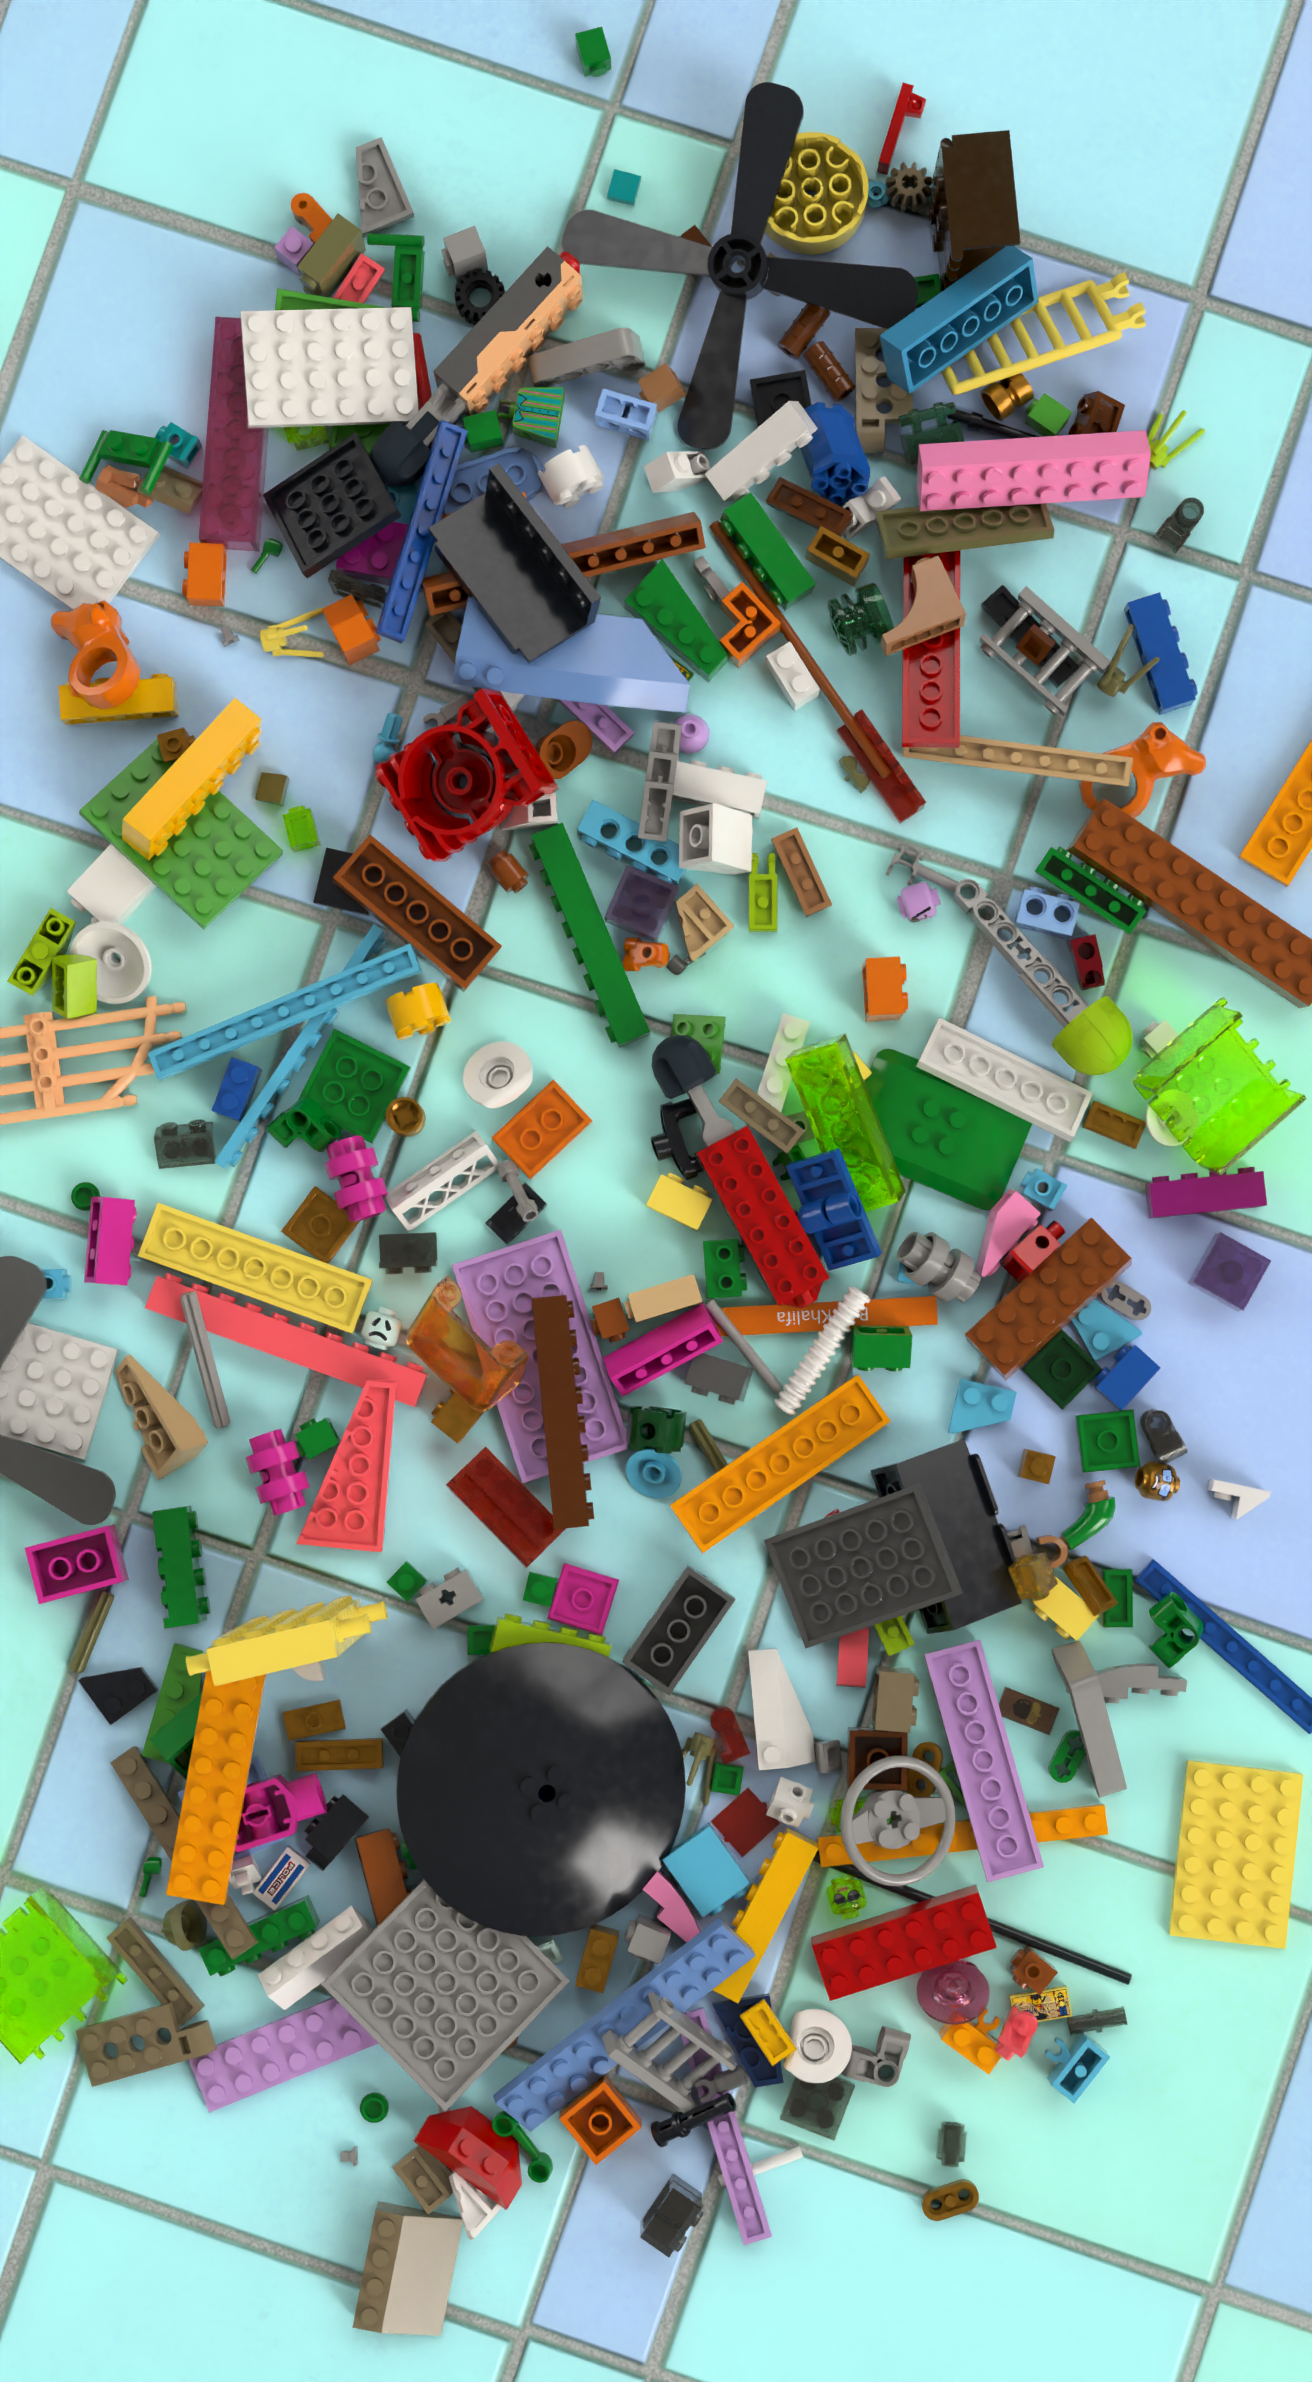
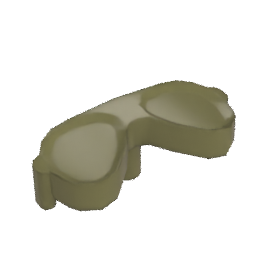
M843 756L838 762L847 774L844 778L845 781L851 780L855 788L862 793L870 783L869 777L856 771L857 760L855 757Z

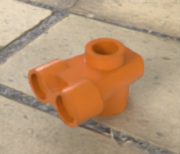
M627 937L624 941L625 957L623 959V968L625 971H639L641 967L648 966L662 968L669 961L670 953L668 945L665 943L644 942L640 937Z

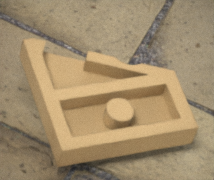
M698 884L693 886L675 902L687 952L692 963L734 928L731 921Z

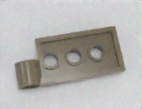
M855 328V429L864 453H884L885 424H912L913 392L907 393L892 381V384L886 388H882L876 383V380L881 377L888 378L885 362L879 361L875 356L883 351L880 335L887 331L884 328ZM885 403L890 405L892 411L882 414L876 407L879 404Z
M172 2002L84 2026L75 2031L92 2087L197 2058L217 2049L209 2021H199L180 2029ZM160 2028H166L170 2031V2042L160 2039ZM134 2035L141 2036L144 2039V2049L139 2050L134 2047L132 2043ZM107 2043H113L117 2046V2057H111L107 2054Z

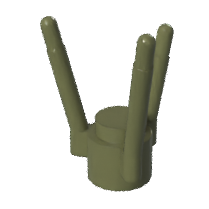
M1133 624L1129 625L1109 667L1097 682V687L1112 697H1115L1118 691L1125 694L1135 681L1160 660L1159 657H1155L1126 682L1124 681L1125 673L1116 666L1134 629Z
M695 1732L693 1738H687L686 1744L682 1749L683 1760L690 1749V1755L695 1757L686 1784L688 1786L692 1785L700 1761H706L708 1756L703 1804L708 1805L714 1758L718 1748L714 1747L716 1739Z

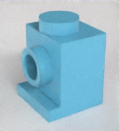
M1037 1168L1033 1173L1028 1171L1020 1184L1024 1188L1021 1195L1048 1211H1052L1065 1191L1067 1184L1058 1181ZM1041 1182L1047 1185L1045 1193L1038 1191L1037 1186Z
M41 1269L46 1279L50 1278L53 1281V1286L46 1290L42 1299L67 1298V1292H71L72 1289L71 1275H67V1270Z

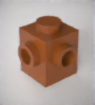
M619 1298L592 1306L595 1318L590 1319L595 1336L601 1334L602 1339L609 1338L610 1343L626 1338L625 1332L630 1331Z
M1026 1946L1024 1950L1018 1949L1010 1960V1963H1012L1010 1970L1014 1974L1012 1979L1024 1990L1029 1986L1039 1995H1041L1058 1973L1053 1965L1029 1946Z

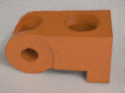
M299 193L293 197L291 210L294 218L299 224L306 226L311 231L309 238L315 244L332 222V219L309 194Z

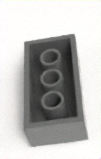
M687 1564L623 1657L622 1663L670 1696L736 1600L735 1597Z

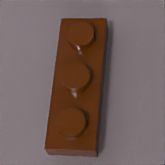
M781 477L778 478L766 499L767 505L818 530L822 526L842 537L854 516L851 511Z

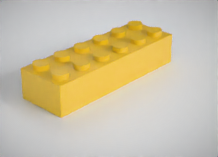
M234 698L123 818L122 840L148 861L155 854L159 856L168 846L167 840L173 834L179 835L185 828L188 817L191 814L197 815L205 805L204 800L209 794L215 795L224 784L222 780L228 774L233 775L237 772L242 764V758L246 754L250 756L256 751L260 745L259 736L262 733L260 730L262 719Z

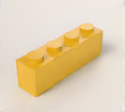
M153 674L150 679L139 678L138 686L131 697L121 705L106 709L90 706L82 698L71 696L69 681L66 682V685H59L60 716L66 725L178 717L176 682L172 677H168V674ZM110 678L95 679V683H90V687L99 686Z

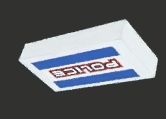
M288 1846L252 1894L276 1911L310 1866L311 1862Z

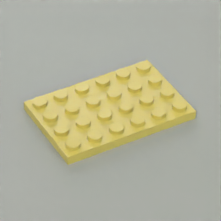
M1193 1760L1186 1761L1169 1935L1286 1949L1303 1784L1302 1773Z

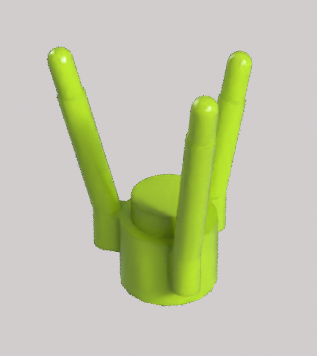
M1185 410L1179 414L1160 440L1155 439L1152 442L1163 418L1162 414H1158L1147 437L1151 451L1150 468L1157 470L1159 466L1165 468L1170 460L1205 433V429L1201 428L1167 455L1169 448L1165 443L1186 416L1187 412Z

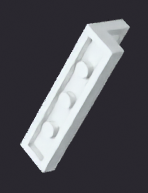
M476 1130L390 1190L384 1198L409 1232L498 1170L497 1168L500 1163ZM487 1155L491 1163L482 1169H475L476 1162ZM459 1174L466 1175L465 1181L460 1185H451L454 1177ZM443 1191L440 1199L435 1202L428 1201L431 1193ZM412 1207H419L418 1214L407 1221L403 1213Z

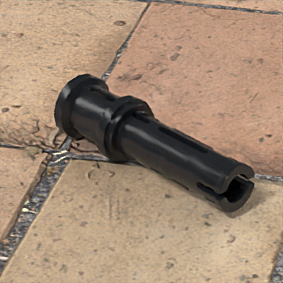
M725 2093V2095L685 2113L674 2112L671 2118L662 2122L654 2121L651 2123L653 2139L659 2147H665L669 2141L675 2138L687 2137L692 2129L727 2113L736 2111V2102L730 2093Z

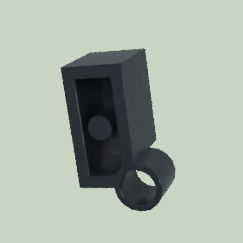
M344 1794L339 1799L334 1795L326 1804L327 1813L320 1821L315 1818L304 1830L308 1835L304 1840L312 1846V1849L305 1857L321 1871L325 1870L369 1818L366 1813Z

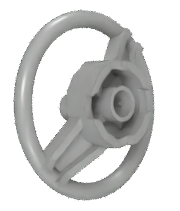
M891 1756L872 1763L855 1778L845 1796L841 1811V1823H839L842 1843L857 1869L877 1883L888 1886H904L920 1881L939 1866L953 1840L955 1806L946 1782L933 1767L914 1757ZM903 1767L920 1772L931 1781L940 1796L913 1797L911 1794L899 1790H875L867 1795L869 1798L865 1801L863 1808H859V1811L853 1815L855 1803L864 1786L874 1776L890 1768ZM944 1822L942 1836L934 1853L923 1865L907 1873L889 1874L877 1870L863 1858L856 1845L871 1842L878 1847L899 1849L909 1844L911 1840L917 1839L921 1828Z

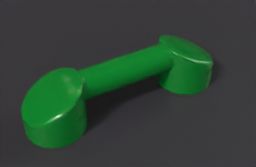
M505 2111L497 2113L492 2121L494 2132L502 2137L512 2134L532 2160L528 2166L529 2177L537 2183L546 2182L553 2170V2163L549 2155L540 2152L518 2124L519 2122Z

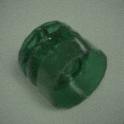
M874 582L855 589L856 603L854 604L846 593L840 597L842 607L835 597L827 602L833 632L849 656L857 653L856 643L862 651L867 649V635L870 636L876 645L881 644L882 634L894 628L884 598Z

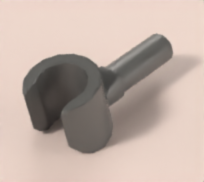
M675 955L666 967L674 975H680L692 962L689 956L682 960Z

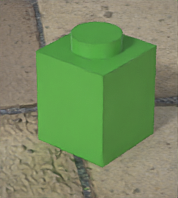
M1044 393L1039 400L1034 398L1027 407L1025 413L1028 416L1025 424L1043 437L1058 436L1069 421L1072 412Z

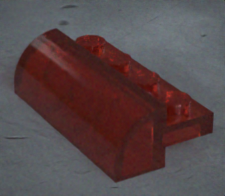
M484 1447L445 1485L525 1568L565 1530H554L553 1515L487 1447Z

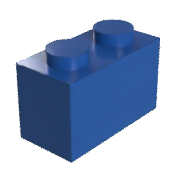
M231 1057L211 1111L241 1122L248 1111L262 1069Z
M1124 1345L1113 1357L1116 1362L1110 1369L1105 1366L1094 1378L1097 1383L1093 1388L1117 1410L1123 1411L1161 1368L1136 1345H1130L1129 1348Z

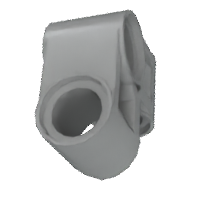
M882 2026L877 2040L876 2052L852 2045L850 2060L841 2074L857 2081L869 2082L883 2087L893 2086L899 2079L903 2061L908 2052L911 2034ZM882 2065L892 2066L893 2073L890 2077L882 2078L878 2075V2070Z

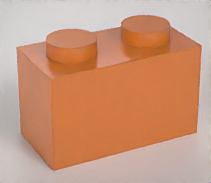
M189 542V551L184 552V568L188 569V579H183L182 592L183 596H187L190 605L225 607L227 550L224 544Z

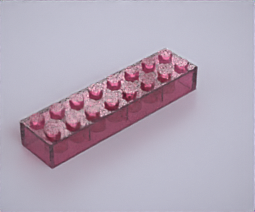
M215 317L199 541L201 543L224 544L228 550L260 552L269 427L248 428L241 318Z

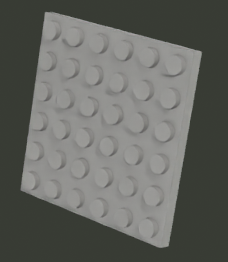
M423 1879L321 1985L446 2112L570 1980L527 1936L500 1932L466 1918L441 1899Z

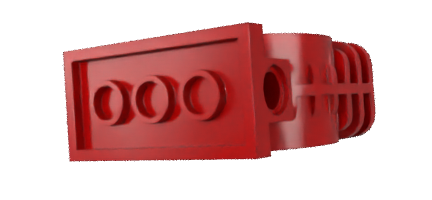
M480 689L473 694L475 698L459 708L456 723L437 726L423 732L412 743L406 744L404 750L393 753L389 756L388 761L380 762L376 765L377 772H375V777L381 786L387 788L391 795L389 800L392 806L402 813L406 820L404 821L406 829L411 835H415L420 843L418 846L419 850L427 860L446 862L451 858L452 854L459 853L464 849V846L477 841V837L500 825L510 814L514 805L527 807L545 794H551L559 789L501 691ZM492 726L498 737L486 730ZM459 734L463 744L474 745L485 750L490 755L494 768L482 753L471 749H462L454 735ZM431 753L433 754V756L435 757L436 761L438 762L437 765L435 764ZM463 774L468 778V784L464 789L459 783L460 777ZM434 793L438 801L445 808L455 813L469 814L474 823H471L469 819L458 818L446 812L437 802Z

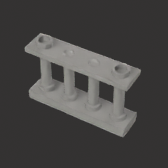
M1026 586L1018 594V600L1020 601L1018 606L1020 608L992 639L984 633L980 636L979 642L982 644L980 649L991 659L996 656L1046 701L1043 705L1052 714L1057 715L1059 712L1064 717L1068 712V708L1063 704L1091 672L1095 673L1097 670L1102 674L1109 667L1111 661ZM1032 614H1035L1041 620L1040 629L1047 635H1053L1055 632L1063 639L1061 641L1062 646L1034 677L1021 667L1027 659L1024 654L1018 651L1011 658L1000 648L1028 615L1032 616ZM1076 651L1084 658L1082 661L1083 665L1054 696L1042 684L1070 653L1074 654Z
M652 1991L648 1996L653 2011L626 2036H619L612 2030H609L602 2036L608 2057L684 2112H687L694 2106L690 2094L694 2084L702 2079L719 2062L733 2071L736 2068L732 2057L734 2052L726 2041L717 2040L678 2011L668 1998H661ZM661 2019L671 2026L646 2050L641 2049L639 2051L633 2046ZM680 2034L691 2040L667 2063L658 2065L652 2060ZM700 2048L710 2054L684 2079H678L672 2075L675 2070Z

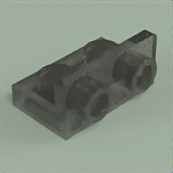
M198 1119L190 1121L188 1124L177 1125L175 1122H168L157 1127L154 1134V1143L159 1169L215 1164L216 1152L213 1139V1122H205V1120Z
M436 1232L379 1235V1269H386V1274H403V1268H414L415 1273H431L432 1267H438Z

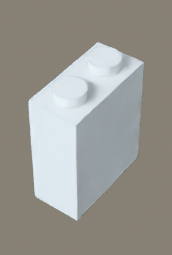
M110 844L67 892L73 897L69 902L80 912L83 913L86 909L94 916L90 920L92 923L110 921L122 925L157 886Z

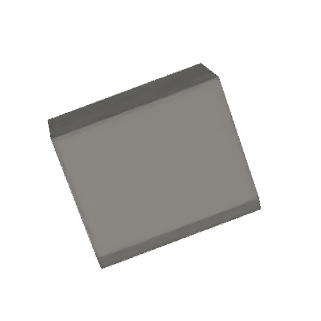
M839 1740L814 1742L816 1771L827 1773L842 1769Z

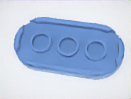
M508 447L459 463L443 514L453 513L486 492L489 469L498 463L520 492H525L526 499L529 502L535 498L542 488L543 483L537 470L541 471V468L542 472H544L541 461L534 453L525 450V448Z

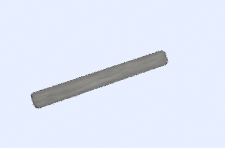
M195 1291L185 1292L180 1296L213 1424L215 1428H224L230 1424V1418L197 1293Z

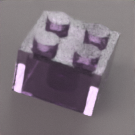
M626 865L605 914V922L651 942L658 943L679 894V886Z
M1221 1232L1216 1233L1188 1284L1237 1312L1244 1311L1271 1260Z

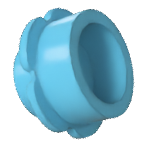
M875 181L868 182L867 206L878 209L889 200V196H886L888 187L881 181L878 183ZM877 192L879 195L874 196L873 193Z

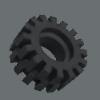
M477 269L475 274L471 270L467 272L468 276L466 278L464 275L460 278V284H456V292H454L456 306L460 316H464L465 321L468 323L474 321V325H476L505 293L502 281H499V277L496 274L492 276L489 270H486V273H482V269ZM477 288H484L491 294L490 302L484 307H476L469 300L470 294Z

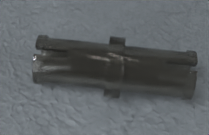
M1124 2006L1103 2011L1092 2009V2013L1066 2017L1070 2036L1096 2030V2033H1100L1105 2028L1128 2025Z

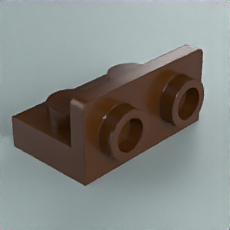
M1100 391L1083 395L1078 402L1077 416L1068 435L1117 432L1125 404Z

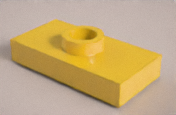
M762 1999L740 2014L741 2019L772 2066L797 2050V2047L765 1999Z

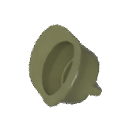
M186 1900L166 1912L161 1933H164L168 1942L178 1946L182 1951H188L203 1942L207 1932V1920L195 1900Z

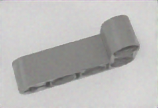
M617 328L541 351L528 357L534 387H550L613 367H618L622 371H634L645 366L640 336L630 328Z

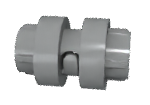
M916 1231L909 1234L900 1245L896 1256L897 1260L904 1264V1275L918 1285L928 1283L929 1292L944 1302H948L953 1298L960 1302L967 1301L975 1293L981 1280V1275L973 1270V1258L957 1248L949 1251V1243L934 1232L927 1233L924 1236Z

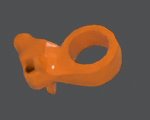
M104 600L97 604L83 603L72 611H57L54 613L50 623L52 629L62 639L69 640L79 651L70 664L68 681L71 696L82 698L90 706L99 709L112 708L123 704L133 695L138 686L140 667L127 646L130 642L121 629L122 619L118 611ZM117 661L116 670L107 682L96 687H90L91 678L95 671L108 662Z
M1162 722L1151 723L1136 740L1102 753L1133 758L1131 773L1136 784L1134 794L1127 803L1118 807L1133 818L1139 816L1147 807L1155 780L1178 774L1194 776L1202 773L1206 768L1205 756L1189 747L1183 740L1169 731ZM1080 780L1079 788L1082 801L1087 809L1093 810L1098 803L1093 796V782Z

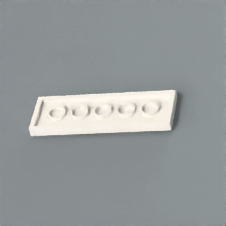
M941 1018L938 1019L916 1067L1069 1142L1074 1138L1093 1095L1092 1092Z

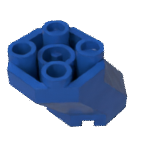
M817 402L805 408L804 410L818 428L811 434L813 439L800 448L811 476V488L822 498L837 505H842L851 499L865 494L868 491L870 467L854 427L855 418L842 405L833 404V408H825V403Z

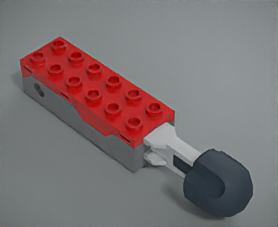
M675 1035L666 1038L658 1044L652 1055L651 1067L655 1079L666 1098L673 1099L687 1093L703 1123L701 1139L706 1147L694 1153L699 1161L773 1302L778 1306L785 1304L799 1309L813 1303L818 1299L822 1283L828 1280L829 1276L751 1130L747 1125L735 1131L730 1121L717 1116L701 1086L715 1076L716 1069L703 1046L690 1036Z

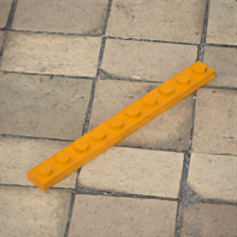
M1104 1804L1029 1812L1037 1843L1108 1835ZM970 1819L955 1821L953 1840L947 1853L977 1850ZM944 1822L921 1828L917 1839L911 1840L909 1844L899 1849L882 1848L871 1842L856 1845L867 1862L932 1855L941 1839ZM841 1834L817 1837L821 1867L853 1864L842 1843Z

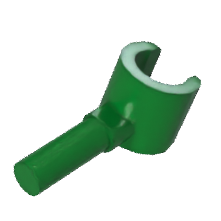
M272 538L267 539L263 545V552L251 568V571L257 574L270 554L278 557L282 551L283 543Z
M160 1857L147 1858L143 1866L144 1879L139 1896L146 1897L152 1874L161 1873L162 1859Z

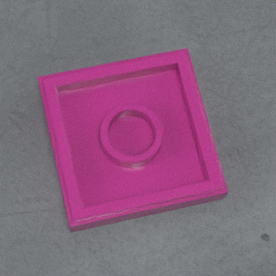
M564 1563L547 1619L602 1635L619 1579Z

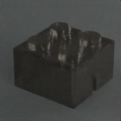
M673 2173L640 2221V2238L667 2257H670L674 2250L679 2252L686 2242V2231L690 2226L695 2228L704 2214L701 2211L703 2208L701 2201L702 2193Z

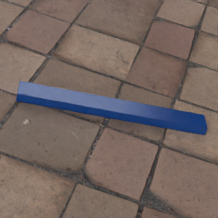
M444 420L438 423L375 632L398 643L405 641L435 542L428 528L439 522L442 518L468 432Z
M1152 1559L1134 1581L1158 1602L1170 1592L1178 1594L1203 1623L1204 1629L1200 1639L1304 1731L1311 1734L1312 1698L1157 1561Z

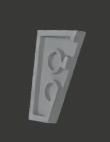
M382 137L356 147L361 232L363 238L368 236V233L374 234L413 218L414 213Z

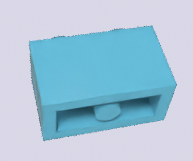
M1084 2032L1081 2033L1069 2050L1065 2042L1058 2037H1055L1054 2041L1061 2047L1060 2052L1053 2054L1048 2049L1045 2050V2054L1051 2061L1059 2062L1047 2077L1052 2087L1074 2104L1110 2059L1106 2050Z

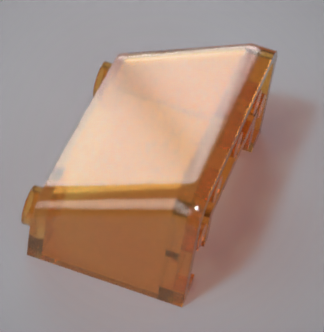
M447 1275L434 1287L409 1327L406 1337L407 1345L471 1409L477 1412H486L521 1383L529 1354L519 1344L510 1340L502 1341L491 1349L453 1311L460 1303L462 1293L460 1287Z

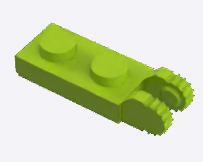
M752 853L751 874H749V932H777L775 853L768 854V874H758L759 857L757 853Z

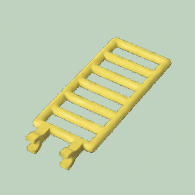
M1125 272L1116 275L1111 281L1098 286L1094 281L1087 280L1038 297L1039 303L1023 314L1035 311L1055 350L1039 355L1020 317H1017L1010 322V325L1028 359L1012 364L997 333H995L987 341L1001 368L985 373L974 349H972L964 357L974 377L958 382L951 366L941 371L950 392L953 395H958L1117 341L1122 337L1121 330L1130 327L1134 329L1145 327V320L1142 317L1145 314V309L1141 302L1131 306L1126 312L1114 316L1105 300L1113 297L1121 299L1129 296V291L1125 286L1129 284V279ZM1088 293L1108 332L1092 337L1072 298ZM1061 302L1081 341L1065 345L1046 307Z

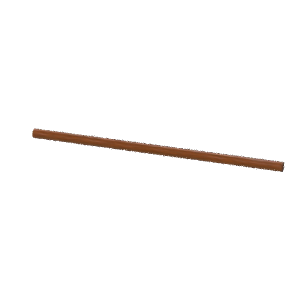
M718 520L713 522L709 528L758 599L780 621V631L787 641L792 643L811 676L882 779L892 774L891 770L778 606L773 602L765 587L756 578L747 561L739 554L734 542L724 533Z

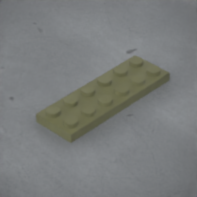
M1046 503L920 511V507L915 506L875 512V522L886 560L1054 538V527Z

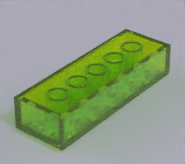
M846 1033L793 1050L785 1058L820 1152L823 1153L836 1148L840 1149L865 1212L899 1202L905 1195L906 1190Z

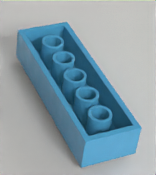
M1006 246L882 333L880 340L888 379L907 393H912L1039 303L1033 258L1015 246Z

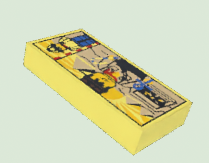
M1066 1985L1047 1988L1041 1995L1035 1991L1009 1995L1011 2008L1015 2006L1018 2008V2011L1032 2013L1038 2022L1072 2016Z

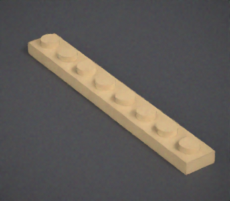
M961 735L959 748L904 747L902 756L1127 787L1130 784L1133 764L1132 757Z

